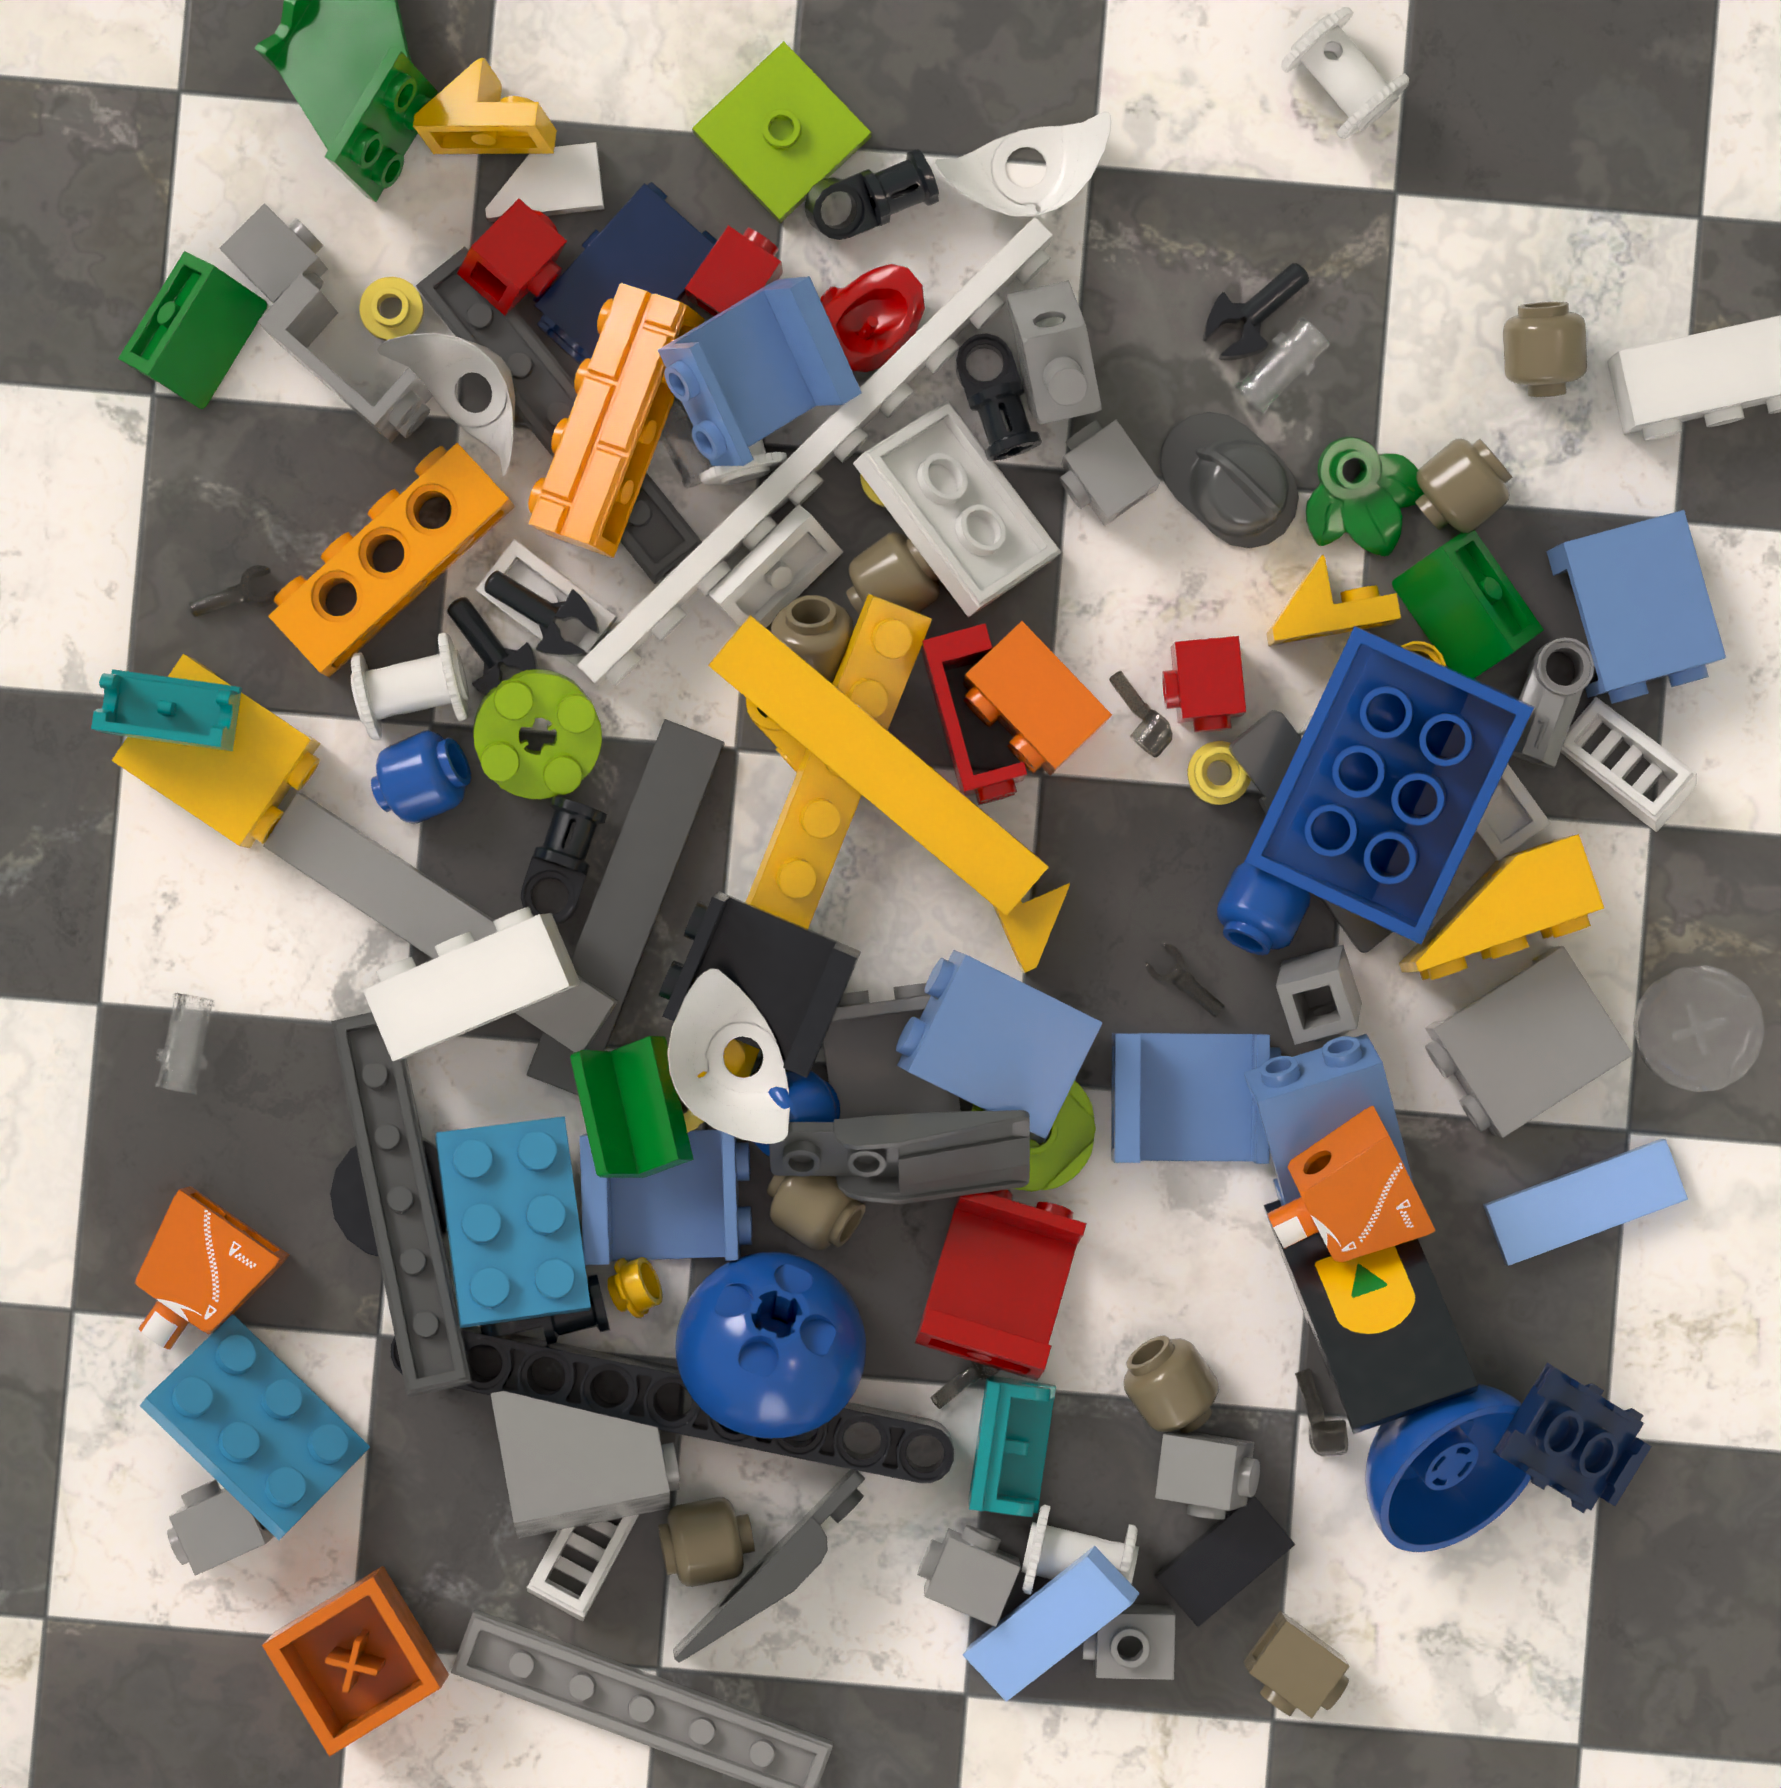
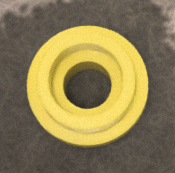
M384 277L374 281L366 288L360 300L359 312L367 330L375 337L387 341L413 334L422 322L424 305L419 292L411 283L398 277ZM390 297L398 298L402 302L400 314L392 319L382 317L380 315L381 303Z
M1214 741L1200 747L1189 761L1187 769L1189 785L1195 795L1207 803L1214 805L1229 804L1240 798L1250 784L1251 779L1230 753L1229 746L1231 743ZM1220 761L1229 767L1231 775L1225 785H1215L1208 779L1207 769L1211 763Z

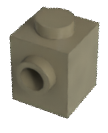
M1281 1610L1243 1661L1249 1674L1265 1684L1259 1692L1260 1695L1288 1716H1291L1295 1709L1298 1708L1312 1719L1320 1707L1326 1710L1331 1709L1349 1683V1678L1344 1674L1350 1666L1343 1655Z

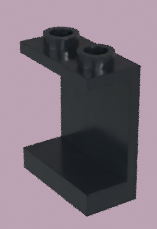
M720 891L712 896L709 905L698 901L683 936L694 941L684 964L675 960L672 962L659 992L660 997L669 1000L662 1017L675 1021L682 1002L696 979L711 968L719 969L739 986L765 1018L777 1041L782 1059L786 1060L783 1068L807 1078L813 1068L861 951ZM743 1036L734 1038L762 1050L758 1043L751 1038Z

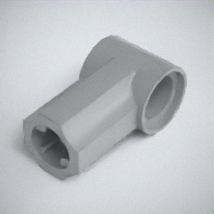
M1564 637L1553 640L1536 650L1528 661L1527 679L1519 700L1535 706L1512 756L1533 764L1555 768L1583 689L1589 684L1594 674L1595 666L1591 652L1585 644L1577 639ZM1553 652L1567 655L1574 663V678L1568 686L1556 684L1547 675L1546 662Z

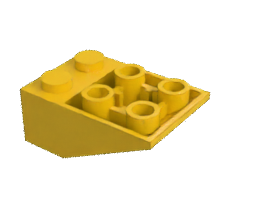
M1579 834L1555 839L1505 856L1499 861L1496 860L1427 933L1422 945L1418 943L1399 963L1401 971L1420 972L1422 980L1429 978L1434 980L1468 968L1464 956L1480 951L1482 959L1491 957L1495 959L1530 947L1526 937L1528 934L1540 931L1543 939L1552 936L1557 938L1591 926L1587 914L1604 909V905Z

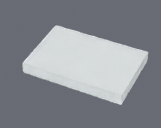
M948 400L862 453L853 463L968 618L1050 563L1061 553L1060 549L994 461L987 460L985 449Z

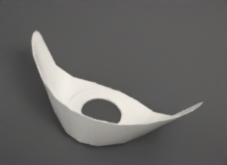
M1104 111L1082 123L1020 130L995 139L959 158L937 159L935 164L943 178L954 188L987 209L1011 217H1034L1059 209L1073 200L1091 179L1106 149L1111 132V115L1109 112ZM1029 147L1037 150L1042 154L1046 162V172L1043 179L1032 187L1016 185L1009 179L1006 173L1008 157L1019 148ZM1037 205L1041 208L1040 213L1035 209Z
M439 333L408 334L382 343L377 348L378 353L409 367L425 383L445 413L471 436L487 445L500 458L502 476H505L511 462L514 440L515 392L511 370L503 359L485 346L460 337ZM471 372L485 377L492 390V399L489 406L484 411L478 413L469 412L464 409L456 396V385L459 379Z
M711 968L696 979L685 996L672 1026L668 1047L670 1076L679 1098L688 1109L714 1129L742 1140L762 1144H774L784 1141L788 1136L790 1107L782 1109L773 1101L768 1093L771 1088L781 1087L787 1089L789 1094L786 1070L783 1068L784 1062L777 1041L765 1018L749 997L719 969ZM742 1036L756 1041L763 1053V1062L759 1071L753 1076L746 1078L737 1077L729 1072L723 1058L728 1043L734 1038ZM701 1072H707L705 1076L697 1077Z

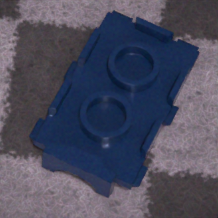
M650 182L648 185L644 183L601 232L595 230L581 245L585 250L552 286H549L538 298L535 296L533 299L536 303L534 306L543 313L541 320L537 323L539 329L579 365L585 359L592 358L600 337L597 330L599 312L608 299H614L619 284L623 283L648 291L654 295L658 294L680 301L686 294L685 287L718 241L706 230L700 233L664 201L668 196L653 182Z
M1547 1363L1493 1450V1453L1529 1474L1532 1484L1543 1490L1546 1485H1549L1570 1498L1573 1508L1585 1513L1587 1508L1592 1510L1599 1497L1616 1506L1652 1446L1636 1437L1644 1425L1641 1421L1644 1416L1633 1408L1621 1409L1603 1398L1601 1395L1604 1390L1595 1384L1590 1383L1584 1386Z

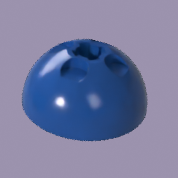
M761 1252L739 1257V1260H732L708 1275L695 1289L684 1307L678 1324L675 1344L676 1360L679 1373L687 1391L697 1405L712 1419L733 1431L759 1438H786L807 1433L822 1426L848 1404L863 1375L866 1361V1335L860 1312L852 1296L828 1270L813 1261L797 1255L781 1252ZM772 1317L782 1319L788 1324L786 1325L779 1320L772 1319Z
M1478 1384V1391L1438 1403L1416 1413L1380 1425L1368 1452L1365 1486L1372 1515L1388 1542L1398 1549L1409 1552H1428L1442 1549L1477 1533L1500 1516L1517 1499L1531 1480V1476L1494 1454L1493 1450L1522 1405L1519 1400L1499 1389Z

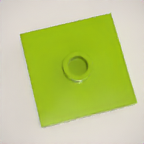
M784 41L692 128L693 134L780 224L806 200L807 194L813 185L822 179L829 178L871 138V131Z

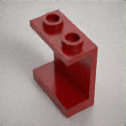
M986 623L923 640L921 651L960 792L966 797L975 794L978 805L1014 796L1017 792L1015 783L1023 781L1027 776L1024 762L973 775L945 671L977 663L992 649Z
M1008 1190L958 1196L915 1344L1038 1381L1046 1368L1052 1345H1049L1075 1250L1084 1235L1087 1223L1074 1220V1212L1058 1204L1038 1202L1035 1208L1012 1201L1013 1194Z

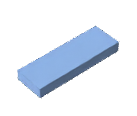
M1659 1139L1485 1203L1483 1206L1504 1263L1509 1266L1686 1201L1688 1198L1666 1139Z
M1094 1546L1001 1619L996 1627L992 1626L972 1642L963 1656L1007 1702L1130 1607L1139 1595V1592L1101 1551Z

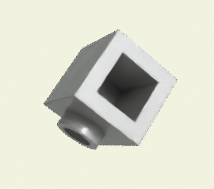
M265 203L219 248L273 304L300 273L320 290L324 283L320 277L328 270L316 255L324 245L297 218L287 226Z
M1117 419L1104 428L1100 426L1097 420L1093 421L1065 442L1071 451L1063 456L1061 465L1067 473L1059 477L1060 482L1073 502L1080 509L1089 504L1104 526L1152 494L1160 484L1159 479Z
M1344 945L1282 961L1276 989L1295 1045L1312 1040H1332L1345 1035L1350 1030L1357 1029L1362 1002Z
M1180 1430L1163 1434L1155 1498L1188 1504L1187 1514L1191 1516L1225 1519L1226 1510L1231 1511L1247 1506L1248 1497L1252 1498L1257 1491L1260 1477V1462L1258 1459L1253 1458L1254 1442L1197 1432L1181 1433Z
M217 1480L210 1481L181 1495L185 1506L169 1516L173 1528L167 1531L169 1543L177 1560L182 1565L189 1563L195 1576L263 1546L274 1537L225 1488L221 1490Z
M966 1525L962 1534L948 1528L942 1543L933 1539L930 1541L917 1575L927 1579L924 1585V1597L996 1627L1020 1571L1019 1558L999 1550L998 1547L1001 1540L996 1536Z
M1132 1604L1082 1643V1660H1093L1096 1678L1174 1680L1175 1613L1172 1606Z

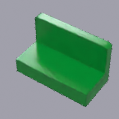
M184 251L118 359L134 370L160 383L199 409H204L267 309V302L216 266Z
M1475 530L1471 533H1460L1392 581V587L1432 645L1443 655L1448 668L1473 679L1544 631Z
M648 1036L612 1051L580 1050L571 1054V1064L595 1171L600 1178H645L694 1160L680 1098L670 1076L666 1037Z

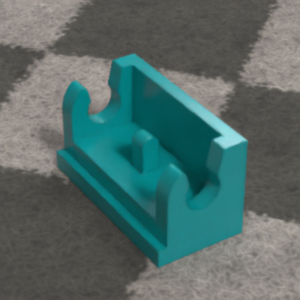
M112 669L111 674L103 673L101 675L99 685L101 688H104V700L102 708L93 711L92 730L111 735L233 751L241 687Z
M986 1375L968 1498L969 1510L1033 1517V1513H1038L1056 1385Z

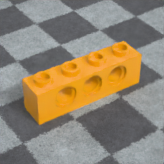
M458 443L453 445L448 451L443 446H439L429 453L414 470L419 476L418 479L401 494L396 489H393L381 497L367 513L372 519L368 525L354 537L349 532L338 537L322 553L320 558L325 564L308 580L302 575L294 578L275 596L273 601L278 607L268 617L321 674L330 678L354 653H357L515 507L505 493ZM435 497L449 500L451 516L448 522L437 529L424 528L419 519L420 509L423 504ZM387 540L401 542L404 548V559L401 565L394 571L387 573L376 571L373 565V553L377 546ZM340 583L353 584L357 592V601L354 608L342 616L331 615L326 606L328 592Z

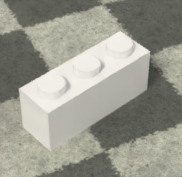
M1781 315L1620 350L1607 361L1623 435L1642 431L1644 441L1660 439L1681 433L1682 427L1680 422L1703 417L1705 418L1706 427L1724 425L1744 419V408L1767 404L1769 414L1781 412Z
M526 907L493 921L497 932L478 941H474L471 932H467L436 945L435 949L439 957L417 967L413 958L409 957L377 970L376 973L380 982L363 989V992L391 1060L397 1061L411 1057L580 985V980L552 913L538 914L533 917L530 908Z

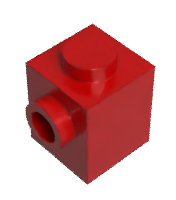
M518 198L470 247L457 274L506 316L529 291L538 298L555 281L562 271V268L555 262L567 240L558 233L555 224L549 217L540 211L532 210Z
M728 225L685 287L687 299L712 317L716 316L781 277L783 274L782 262L774 257L779 250L778 247L762 234L749 227L742 235Z
M1239 636L1174 642L1170 647L1173 670L1162 671L1165 708H1176L1178 723L1193 721L1194 732L1196 733L1232 729L1231 718L1241 717L1246 713Z

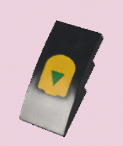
M1280 1200L1264 1205L1266 1215L1282 1206ZM1268 1218L1307 1324L1311 1326L1329 1377L1333 1379L1353 1434L1416 1413L1438 1403L1478 1391V1383L1418 1238L1349 1261L1335 1262L1320 1232L1284 1249Z

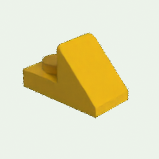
M479 58L431 99L414 115L413 127L433 154H554L557 132L539 102L519 96H507L501 99V81L485 58Z
M1321 555L1267 632L1268 646L1352 632L1354 626L1364 630L1392 625L1401 619L1397 593L1380 596L1377 585L1355 588L1340 592L1342 603L1333 604L1325 556Z
M1070 883L1023 904L1020 900L1007 916L993 905L1022 973L1037 968Z

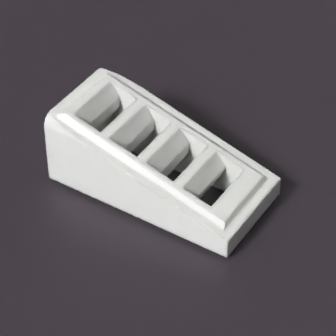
M1597 697L1594 698L1570 726L1561 749L1563 755L1655 832L1665 824L1697 784V773ZM1604 723L1611 731L1590 755L1582 747L1601 724ZM1624 740L1631 747L1610 770L1603 763ZM1645 758L1651 765L1633 786L1629 785L1624 779L1639 761ZM1664 775L1671 782L1656 800L1652 802L1645 795L1660 777Z
M639 1515L623 1517L618 1526L608 1521L586 1525L611 1539L606 1549L574 1533L575 1527L558 1530L527 1586V1592L584 1621ZM567 1545L599 1562L594 1572L592 1573L562 1557L561 1554L565 1546ZM553 1569L586 1585L581 1596L549 1580L548 1578Z

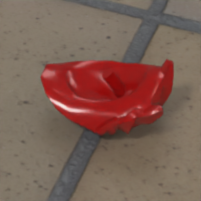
M894 264L876 267L862 274L844 288L832 286L821 296V303L852 371L870 372L881 368L916 333L925 310L923 285L908 267Z

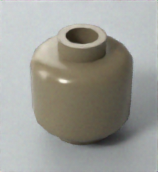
M1538 302L1518 306V315L1511 317L1504 324L1505 375L1513 383L1527 385L1528 396L1551 397L1566 394V383L1578 380L1586 373V324L1581 315L1569 312V303Z
M1455 439L1418 470L1416 476L1417 484L1424 494L1415 503L1439 531L1449 523L1459 532L1471 533L1508 502L1510 493L1506 483L1513 477L1481 439L1477 440L1473 445L1465 439Z
M890 532L854 557L849 565V575L853 586L846 591V594L859 615L868 593L918 613L934 603L940 594V584L937 575L911 540L898 532Z
M818 595L799 597L778 612L772 621L771 632L833 683L854 631L852 618L846 609L826 597Z
M774 1175L767 1189V1194L773 1198L770 1211L773 1224L814 1251L826 1249L830 1245H834L837 1248L841 1247L855 1232L865 1213L866 1206L864 1203L847 1197L838 1188L836 1176L800 1177Z
M1165 1335L1157 1336L1143 1343L1129 1356L1126 1362L1128 1370L1123 1381L1124 1390L1151 1428L1158 1432H1172L1179 1429L1181 1433H1189L1208 1421L1212 1415L1210 1406L1214 1403L1219 1391L1218 1381L1191 1342L1181 1338L1169 1339Z
M724 1497L676 1505L669 1511L667 1523L658 1525L667 1575L677 1574L681 1583L688 1587L738 1577L744 1567L743 1554L755 1552L748 1514L736 1516L733 1505Z

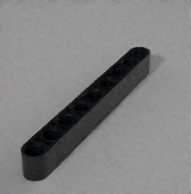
M478 1326L462 1328L473 1383L453 1387L456 1389L486 1395L506 1391L658 1427V1430L916 1483H933L942 1479L950 1471L954 1461V1446L949 1431L941 1423L929 1418L848 1402L836 1416L818 1427L817 1432L805 1441H795L789 1437H753L721 1425L706 1414L692 1397L691 1408L686 1413L679 1416H671L665 1413L657 1403V1391L661 1386L668 1383H677L685 1387L678 1367L562 1343L547 1345L546 1340L517 1334L489 1336L483 1334ZM394 1336L391 1343V1359L395 1368L402 1374ZM487 1344L499 1352L502 1358V1368L499 1375L483 1377L472 1369L470 1353L474 1346ZM542 1357H550L557 1360L565 1371L563 1386L556 1390H546L539 1387L532 1376V1366L535 1360ZM605 1370L619 1372L628 1384L627 1397L617 1403H608L602 1400L594 1388L596 1375ZM867 1422L878 1429L881 1440L872 1452L858 1454L846 1446L844 1434L852 1424ZM931 1435L942 1443L944 1452L936 1464L929 1467H921L909 1459L906 1449L909 1443L917 1436Z

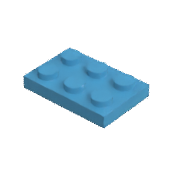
M565 1116L437 1132L435 1139L460 1328L589 1311L591 1304Z
M233 1314L162 1381L140 1405L150 1417L279 1541L370 1448L355 1431Z

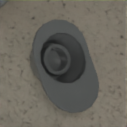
M1214 412L1196 414L1187 417L1173 427L1163 443L1160 467L1164 483L1187 510L1215 536L1233 546L1254 548L1268 545L1286 532L1295 518L1299 495L1295 477L1285 462L1246 425L1225 414Z

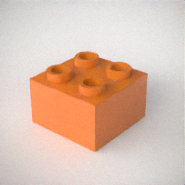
M1023 621L1014 627L964 677L963 685L969 690L964 695V703L987 727L990 728L998 721L1012 735L1013 739L1009 742L1008 749L1020 762H1024L1025 767L1033 774L1042 767L1051 776L1112 716Z
M381 1566L275 1631L262 1644L329 1757L441 1689L449 1676L448 1671L384 1566Z

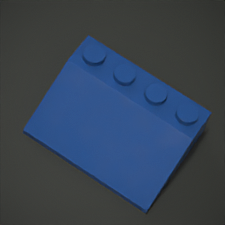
M1354 626L1244 862L1422 945L1535 706Z

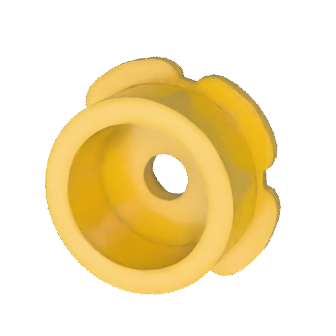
M639 1257L629 1262L625 1258H620L615 1262L614 1270L617 1274L608 1277L607 1286L610 1297L619 1311H629L634 1317L642 1318L649 1312L650 1308L662 1303L663 1294L659 1278L653 1266L646 1258Z

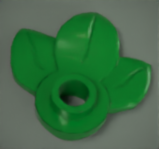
M1342 437L1331 442L1319 458L1318 478L1320 484L1308 499L1305 510L1306 523L1318 546L1330 544L1346 532L1362 549L1376 555L1389 556L1401 535L1403 517L1400 508L1417 505L1415 501L1424 494L1417 484V467L1403 455L1393 453L1378 454L1369 442L1360 438ZM1356 458L1360 463V473L1354 480L1347 481L1343 476V466L1347 460Z

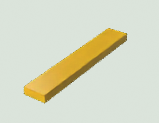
M751 614L708 664L710 668L1004 915L1007 916L1048 869V865Z

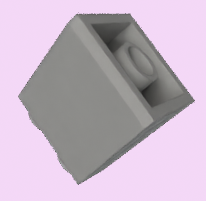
M506 1391L491 1393L512 1517L518 1538L669 1509L670 1491L680 1490V1475L674 1444L672 1442L661 1445L658 1427Z

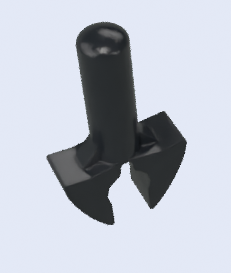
M1292 263L1246 303H1232L1225 292H1222L1208 316L1203 341L1210 338L1225 323L1236 324L1239 321H1244L1241 339L1222 352L1219 359H1242L1264 351L1269 343L1260 336L1261 323L1309 282L1306 270L1301 265Z
M500 571L493 572L486 580L484 590L487 594L540 626L543 638L536 647V650L540 653L556 657H578L587 654L582 648L562 638L560 628L555 624L557 619L562 621L576 619L595 633L599 634L600 632L589 606L574 589H571L566 601L551 603Z
M458 598L449 605L447 614L484 662L483 676L472 682V685L479 692L486 695L501 683L503 672L500 666L502 664H505L510 669H519L520 671L538 669L536 656L531 645L526 642L517 651L504 648L468 598Z

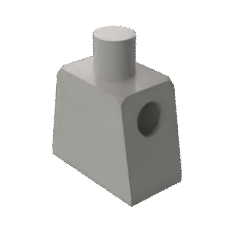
M1069 280L1007 294L1006 297L1027 404L1037 423L1046 424L1102 410L1086 324ZM1046 318H1063L1062 323L1053 327L1044 328L1036 326L1037 322Z

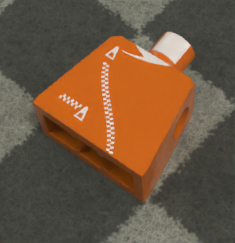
M1374 1106L1364 1109L1293 1158L1287 1168L1301 1197L1267 1213L1284 1249L1320 1232L1335 1262L1349 1261L1427 1236L1436 1231Z
M189 1186L179 1189L168 1208L136 1277L135 1284L157 1300L140 1325V1332L154 1343L169 1350L173 1347L189 1322L207 1334L213 1333L232 1314L234 1315L274 1274L290 1254L193 1187Z

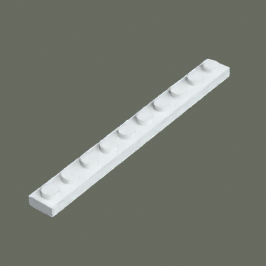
M1034 217L860 387L862 392L860 395L843 404L592 649L577 666L597 687L607 678L614 686L622 681L642 660L635 651L652 634L660 641L668 636L687 616V613L681 606L698 589L705 596H708V593L732 570L726 562L743 545L750 551L755 548L778 525L772 517L789 500L795 506L801 505L819 488L824 480L817 473L834 456L843 463L864 444L869 435L863 428L880 411L889 418L908 401L915 392L908 384L925 367L934 374L953 357L960 348L954 339L970 323L979 330L997 314L1006 303L999 294L1016 278L1025 285L1040 272L1051 259L1044 250L1049 247L1053 234Z

